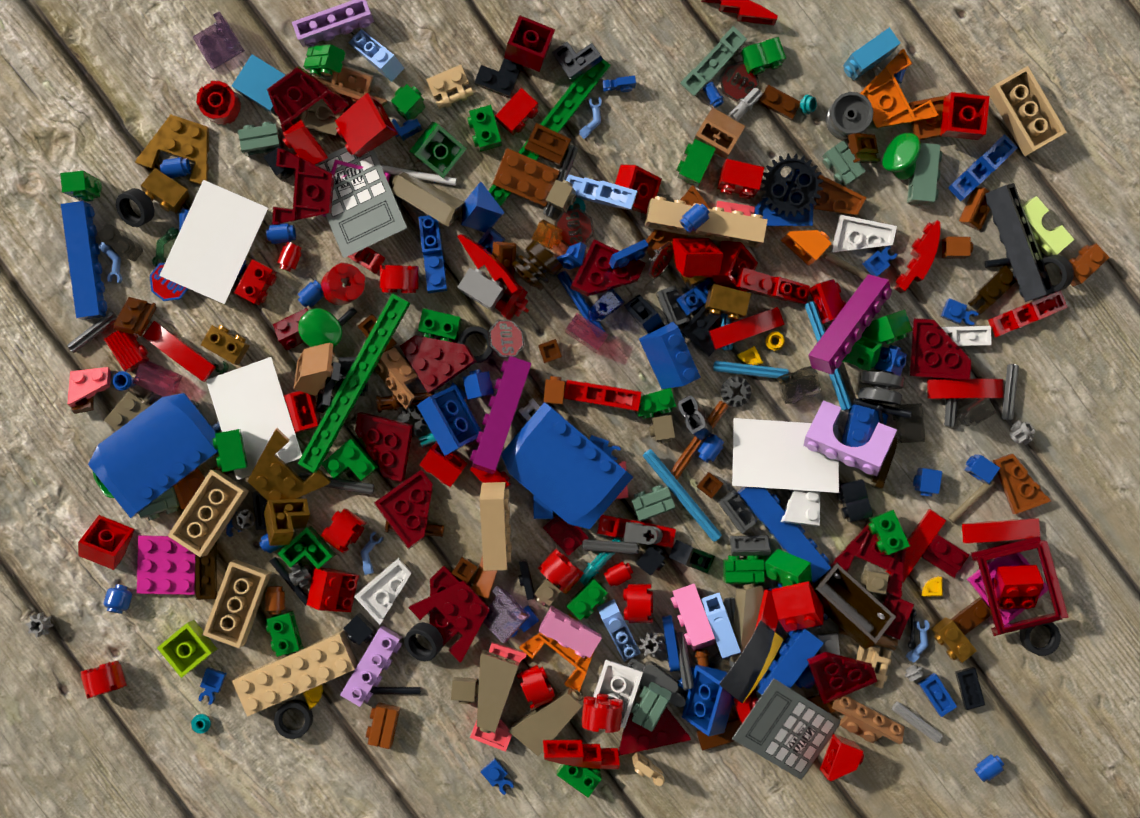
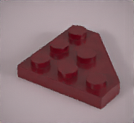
M594 239L571 285V289L586 296H591L637 282L646 263L634 259L625 267L612 269L609 264L611 256L619 252V250Z
M914 318L910 376L970 380L971 359L934 319Z
M414 335L400 345V348L429 394L477 362L468 346L464 344Z
M359 412L355 433L363 440L366 450L373 461L377 462L381 469V474L388 479L399 482L404 481L414 425Z
M422 470L374 502L376 508L408 550L425 538L433 484Z
M444 565L430 578V596L461 581ZM436 607L429 612V624L436 627L441 633L444 646L459 631Z
M823 652L807 659L824 704L878 682L874 668L868 662L829 652Z

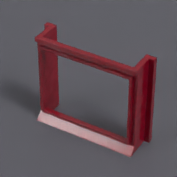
M1040 536L971 552L972 560L978 562L995 627L991 628L993 636L1063 620L1062 618H1069L1048 542L1041 540ZM1037 548L1055 613L1004 625L986 560Z

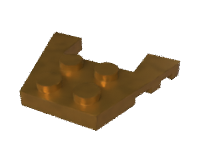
M170 114L136 159L135 163L154 169L159 153L162 151L177 157L188 158V160L195 162L189 181L199 185L202 184L203 180L209 182V128Z
M278 428L274 430L247 482L267 501L297 499L328 485L331 480L320 469H318L317 473H313L303 481L276 455L289 442V439Z

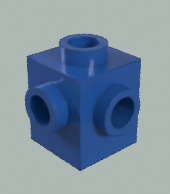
M889 345V348L882 347L878 363L874 369L901 376L903 367L906 364L907 354L901 352V348Z

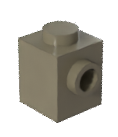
M556 180L546 198L547 203L566 213L569 206L574 204L577 196L573 184L566 180L562 182Z
M666 415L651 418L652 426H649L651 438L654 437L655 441L659 440L660 444L671 442V438H675L672 416Z
M864 569L860 584L867 591L886 594L889 575L883 572Z
M545 578L534 592V595L537 596L535 599L543 606L545 604L550 606L560 594V587L554 583L552 584Z
M454 677L452 680L451 700H457L460 704H471V702H474L475 697L478 696L479 689L477 679Z

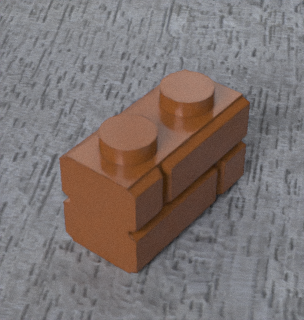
M378 703L376 708L372 707L370 719H373L372 726H368L366 738H369L368 745L391 749L401 707L385 703Z

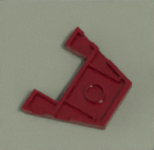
M300 66L294 68L267 89L283 131L293 126L295 123L292 120L320 99L325 101L334 115L349 105L347 100Z
M278 148L276 166L296 169L293 209L273 207L272 224H282L331 213L335 174L284 149Z
M867 524L834 559L830 567L838 563L848 572L854 556L890 571L891 574L888 578L886 592L901 598L906 548L890 555H885L884 552L881 553L876 544L878 538L876 534L873 535Z
M464 580L408 607L419 620L436 607L462 634V637L449 648V652L460 663L464 659L490 610V607Z

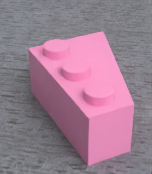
M695 584L674 590V597H671L674 609L678 608L680 615L677 617L680 626L685 627L686 634H684L687 645H691L693 652L714 645L715 637Z
M552 605L539 627V632L558 641L565 648L569 647L575 650V653L582 658H585V656L590 658L602 639L601 634Z

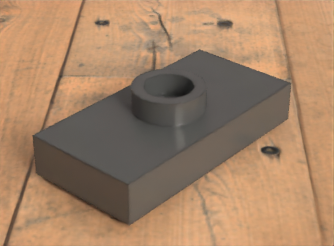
M768 535L730 536L732 556L770 555L771 553Z

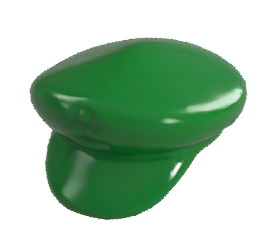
M903 133L896 136L888 144L882 159L884 169L893 172L894 176L901 180L912 177L921 150L920 139L913 133Z
M320 308L311 309L299 320V335L310 347L332 343L334 348L342 338L341 324L327 310Z

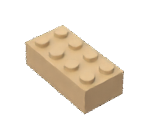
M1028 66L995 84L987 91L1024 156L1031 154L1067 133Z
M210 470L168 534V537L199 557L207 556L250 490L221 471Z
M505 482L482 483L480 516L483 570H507V565L511 562L512 553L509 489L505 488Z
M237 559L230 561L203 635L236 648L244 646L272 572Z

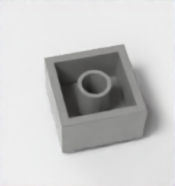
M469 268L457 288L460 292L493 312L497 302L505 294L502 283L494 281L493 278L491 280L487 279L486 273L480 269L475 268L473 270Z

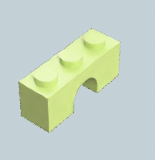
M1037 196L1028 200L1023 205L1034 238L1043 254L1047 256L1057 255L1075 240L1062 225L1054 228L1052 231H1048L1043 227L1042 217L1049 210Z

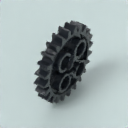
M788 153L785 160L780 155L779 162L777 163L775 160H772L773 167L767 165L766 168L769 172H763L766 180H762L761 184H764L765 187L760 188V191L765 192V194L761 198H768L765 205L772 204L771 211L777 208L778 215L782 211L785 212V217H788L789 212H792L793 217H796L797 211L803 215L804 208L811 211L809 205L816 206L817 203L814 198H821L817 191H823V188L818 186V184L823 183V180L817 177L822 173H815L818 166L811 167L812 160L810 159L806 163L804 155L801 159H798L797 153L794 155V158H791ZM789 168L792 171V175L785 178L781 175V170ZM799 169L800 172L794 184L796 188L791 189L787 201L784 202L783 199L788 190L786 183H791L795 171ZM802 175H806L809 177L810 182L807 185H802L799 182V178ZM774 187H783L784 193L781 196L774 195ZM794 193L801 195L802 200L800 203H793L791 201V196Z

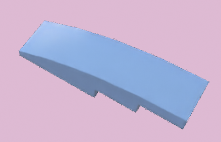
M569 174L566 180L573 184L577 195L576 198L632 210L638 192L637 190L602 180L599 182Z

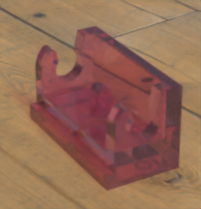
M576 313L565 330V333L595 353L598 352L608 337L606 332L578 313Z
M146 361L139 364L133 383L165 397L176 393L183 376L151 361Z

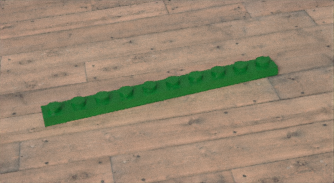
M603 59L575 79L540 125L559 133L610 69L611 64ZM526 142L518 153L538 161L539 156L525 150ZM494 185L488 190L500 207L512 194Z
M392 293L298 462L299 465L313 473H317L411 303Z

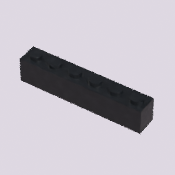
M1015 184L1004 185L986 193L987 206L992 211L993 222L998 227L1000 233V241L1004 244L1007 251L1006 257L1011 262L1013 276L1018 281L1021 297L1027 302L1055 292Z

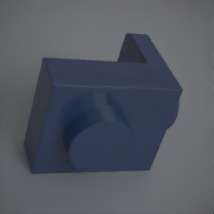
M489 227L478 244L492 254L493 242H504L506 239L494 228Z

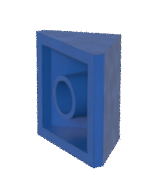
M482 182L475 187L464 201L461 225L486 232L504 214V211Z

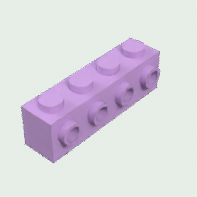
M352 0L293 21L292 24L302 47L315 46L317 42L322 40H332L336 35L349 34L353 29L359 27L366 28L374 22L366 0Z
M381 626L340 695L359 707L363 703L367 704L373 695L370 692L373 686L377 687L383 678L380 676L383 669L387 670L393 660L390 657L393 652L397 654L401 648L402 643L400 641L402 636L385 626Z

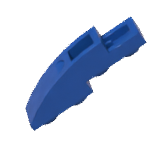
M429 215L420 216L418 218L428 294L447 291L446 269L439 221Z

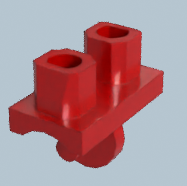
M520 286L522 290L515 294H512L507 287L505 293L511 297L510 300L506 303L500 299L495 306L501 315L509 321L513 315L519 317L522 311L525 313L529 312V309L525 307L529 302L525 299L528 292L522 286Z

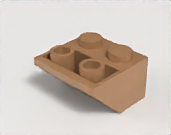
M712 107L695 135L694 140L697 139L716 148L714 153L727 159L745 126Z
M332 343L303 350L297 361L294 382L295 390L316 396L320 389H324L326 379L331 377L334 368L331 366L335 357Z

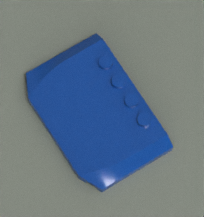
M186 393L165 396L98 444L88 465L128 516L133 518L175 484L219 453L218 449L215 450L213 445L216 431Z
M545 402L501 453L506 468L513 478L565 522L586 529H591L633 479L631 474Z

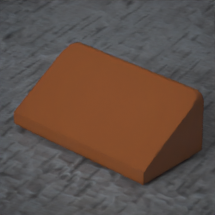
M976 187L972 191L959 219L961 223L978 231L981 230L990 211L985 195L990 191L982 187Z
M493 242L492 255L499 260L514 278L515 268L512 266V263L516 259L517 244Z
M483 556L472 589L477 595L488 599L498 570L484 571Z

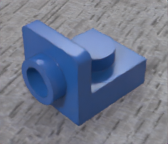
M395 118L392 120L394 128L398 133L396 137L401 136L403 141L423 130L417 119L406 121L401 128Z
M582 242L569 246L566 254L558 256L556 259L565 269L570 270L582 265L587 246Z

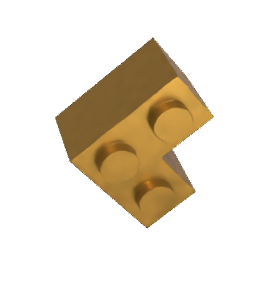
M307 499L268 500L264 516L270 546L289 545L294 533L293 528L306 527L310 516Z

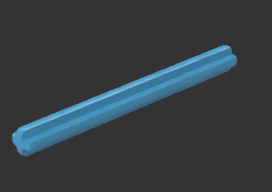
M812 301L806 303L805 308L818 342L826 331L816 303ZM837 368L829 376L841 409L847 410L852 408V404L840 370Z
M647 450L643 454V458L713 542L719 540L722 536L719 530L653 450Z

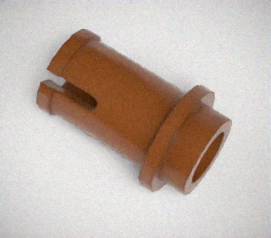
M707 649L696 650L695 657H697L698 665L710 668L708 658L710 653H708Z

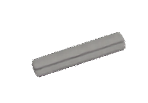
M894 703L892 710L934 742L939 743L943 735L901 703Z

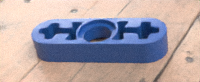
M672 615L662 616L670 672L680 671Z

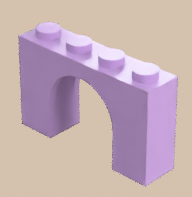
M823 400L805 436L803 446L811 451L822 453L830 459L839 460L847 466L856 467L866 474L877 476L897 430L878 422L869 442L860 447L846 446L840 443L833 433L841 407Z

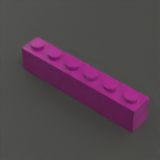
M870 274L866 276L809 353L808 357L813 369L832 375L840 367L842 360L851 352L853 345L861 338L863 331L866 327L870 326L874 316L880 312L882 305L890 298L892 290L888 279Z
M509 356L508 361L504 360L500 370L504 372L502 379H497L494 388L498 391L496 396H491L488 405L492 407L490 414H485L482 422L485 425L484 431H479L476 440L479 443L478 449H473L470 461H473L471 467L494 474L532 363Z

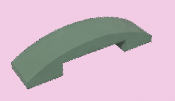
M732 26L712 51L680 84L691 95L695 96L726 65L747 38Z

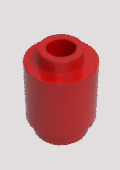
M287 242L286 246H283L277 261L278 264H281L279 268L288 272L291 269L295 270L302 254L300 252L302 248Z
M622 561L607 569L604 576L610 587L618 586L632 578L633 570L629 563L625 564Z

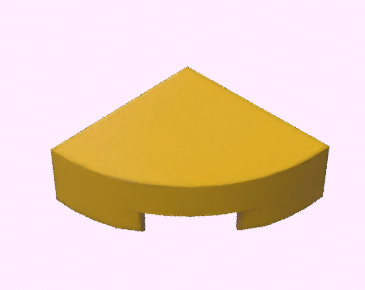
M755 346L737 355L743 363L748 365L763 363Z
M937 576L928 580L922 589V596H943L942 577Z
M322 684L303 692L309 709L316 706L320 701L323 693Z

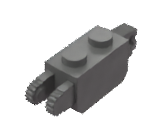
M633 657L626 666L643 672L638 686L641 690L644 686L648 687L650 682H654L661 688L663 687L671 691L670 702L678 708L685 706L686 700L677 691L678 684L676 679L652 661L645 662L644 664Z

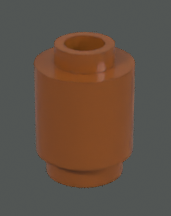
M269 586L265 592V611H269V614H281V610H285V591H283V586Z

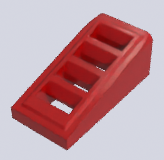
M369 247L364 248L359 258L357 256L360 251L347 256L374 274L378 272L380 265L385 261V257ZM368 253H371L367 258L366 262L364 263V260L367 257Z

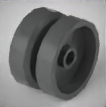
M858 92L841 94L826 113L825 122L829 132L840 140H849L848 135L853 133H863L873 119L871 102L866 96Z
M862 371L860 381L872 387L860 388L858 399L901 405L902 394L891 389L904 388L905 377L887 372Z

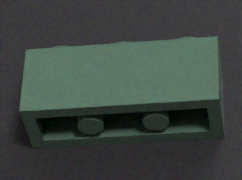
M921 143L915 172L909 178L907 203L931 205L938 199L939 189H936L941 174L938 166L942 159V151H940L939 144Z

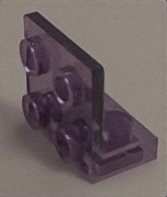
M220 11L213 14L216 20L213 25L193 36L195 43L213 70L245 51Z
M496 586L492 590L496 595L495 600L489 605L490 610L483 623L502 643H506L530 615L507 590Z

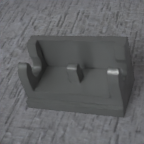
M675 285L656 293L668 324L674 322L679 326L690 321L676 301L680 296Z
M734 489L717 501L740 533L743 534L757 523V519Z

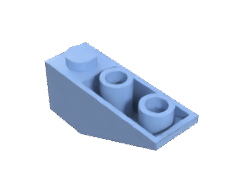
M362 29L348 42L391 82L403 71L404 67L395 55Z
M720 593L702 598L701 600L722 659L741 653Z
M615 599L597 607L602 621L623 661L625 662L641 654Z

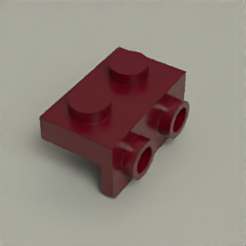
M308 308L273 324L278 341L285 350H290L304 343L299 335L298 324L301 317L309 311Z

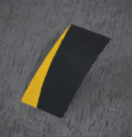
M760 620L744 651L719 685L741 703H744L768 670L783 642V638Z

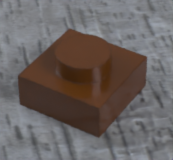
M556 339L538 345L544 364L562 358Z
M94 396L89 399L85 397L76 402V406L72 407V412L77 414L93 411Z
M707 472L696 487L712 499L723 483L710 472Z
M462 556L452 574L468 584L478 566Z

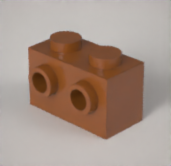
M1097 243L1091 246L1085 245L1079 250V255L1075 259L1069 260L1074 270V278L1071 282L1072 287L1082 284L1110 258Z

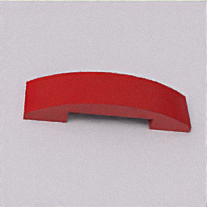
M1003 379L927 380V399L1004 398Z
M601 515L599 519L597 534L624 538L626 522L641 523L647 526L658 527L662 531V540L654 545L673 548L675 528L608 515ZM649 533V537L654 538V535Z

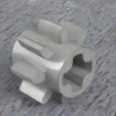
M1019 420L1010 428L1012 430L1010 436L1015 443L1023 442L1027 445L1033 441L1035 429L1029 422L1022 423Z
M44 612L38 613L37 616H30L31 621L26 623L29 628L28 633H34L36 638L42 634H49L48 629L53 626L50 621L51 616H44Z
M646 632L647 637L639 638L643 642L639 649H645L644 656L651 653L655 657L656 651H662L658 647L662 640H656V633L653 636H649V633ZM649 640H651L652 643H655L653 644V648L651 649L649 648V646H646L648 645Z

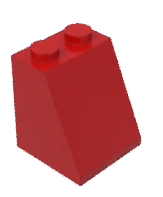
M369 93L363 95L335 120L338 126L336 128L338 134L347 142L345 145L346 149L351 155L353 154L357 157H361L398 134L381 102Z

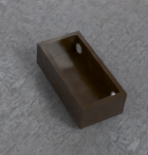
M838 563L833 565L813 587L824 606V613L864 650L875 645L896 618L893 613Z

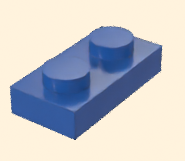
M644 239L612 254L609 262L612 269L622 268L634 259L639 260L646 255L648 243Z
M935 673L918 683L940 717H943L957 707Z

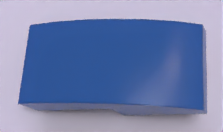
M710 278L701 282L676 300L686 315H689L706 303L709 287L714 284Z

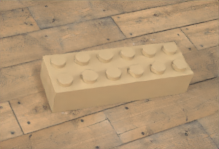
M656 196L655 199L651 198L648 204L644 228L699 238H709L710 240L721 242H741L744 246L758 248L764 243L768 219H762V215L751 214V216H746L741 211L729 213L724 212L723 208L713 207V209H708L710 212L708 214L709 219L696 231L689 233L681 225L680 220L693 206L686 205V202L681 200L669 202L666 201V198Z
M341 631L306 646L299 651L290 653L242 674L232 680V683L248 717L356 669L358 663L344 631Z

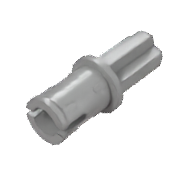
M754 88L744 99H740V103L729 113L730 117L738 122L748 110L751 111L752 106L763 95L760 89Z

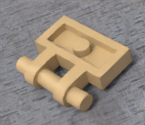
M462 65L426 79L433 97L442 96V100L436 102L439 109L451 107V104L460 100L465 101L467 97L474 95L471 88L463 89V86L468 85L469 82ZM458 90V93L448 97L447 93Z
M859 645L856 660L871 663L874 671L877 662L881 663L879 672H875L878 681L875 687L883 688L884 681L886 682L888 677L886 675L888 665H891L892 661L890 658L892 651L884 649L883 656H880L879 647L871 646L864 650Z
M635 752L632 756L634 770L643 777L645 775L649 778L652 777L655 785L662 786L665 781L662 770L644 755Z

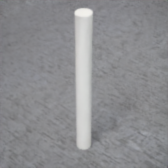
M381 165L383 172L391 175H399L405 172L419 180L456 186L457 178L445 176L443 179L435 174Z

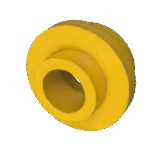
M771 332L767 335L765 343L770 350L778 351L784 346L785 339L781 333ZM773 338L778 340L777 345L772 344Z

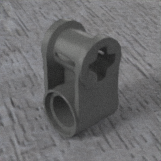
M626 522L625 542L649 545L657 544L663 538V533L658 527ZM649 533L653 534L654 538L649 537Z

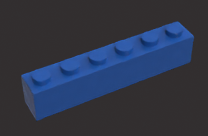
M85 201L61 204L76 318L87 320L104 317L108 307L103 296L105 286L101 281L102 266L98 259L100 249L97 247L98 244L95 238L97 236V229L93 223L94 209L91 204Z
M741 488L737 492L738 495L782 548L789 554L811 562L813 583L831 569L828 564L830 560L824 553L819 554L816 550L818 546L811 538L807 539L805 537V530L801 525L781 522L787 509L783 510L780 507L779 503L781 502L775 494L770 495L766 490L767 488Z

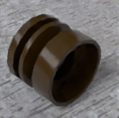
M533 240L525 249L530 257L527 259L519 255L518 258L523 265L514 261L512 266L527 284L542 291L544 286L539 280L541 279L544 283L548 284L549 280L545 276L546 272L555 276L563 266L545 247L536 240Z

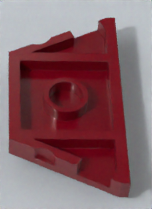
M667 707L653 731H649L642 725L634 723L632 721L633 713L630 712L622 732L618 754L621 756L689 741L691 738Z

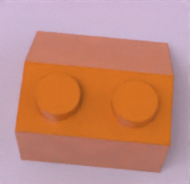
M818 230L790 231L781 239L808 266L815 262L832 244L829 241V236Z

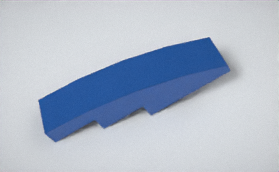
M1004 134L966 169L948 189L962 201L1018 147Z

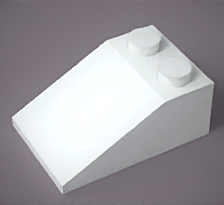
M605 660L593 697H597V694H606L609 696V699L623 700L621 727L625 728L643 672Z

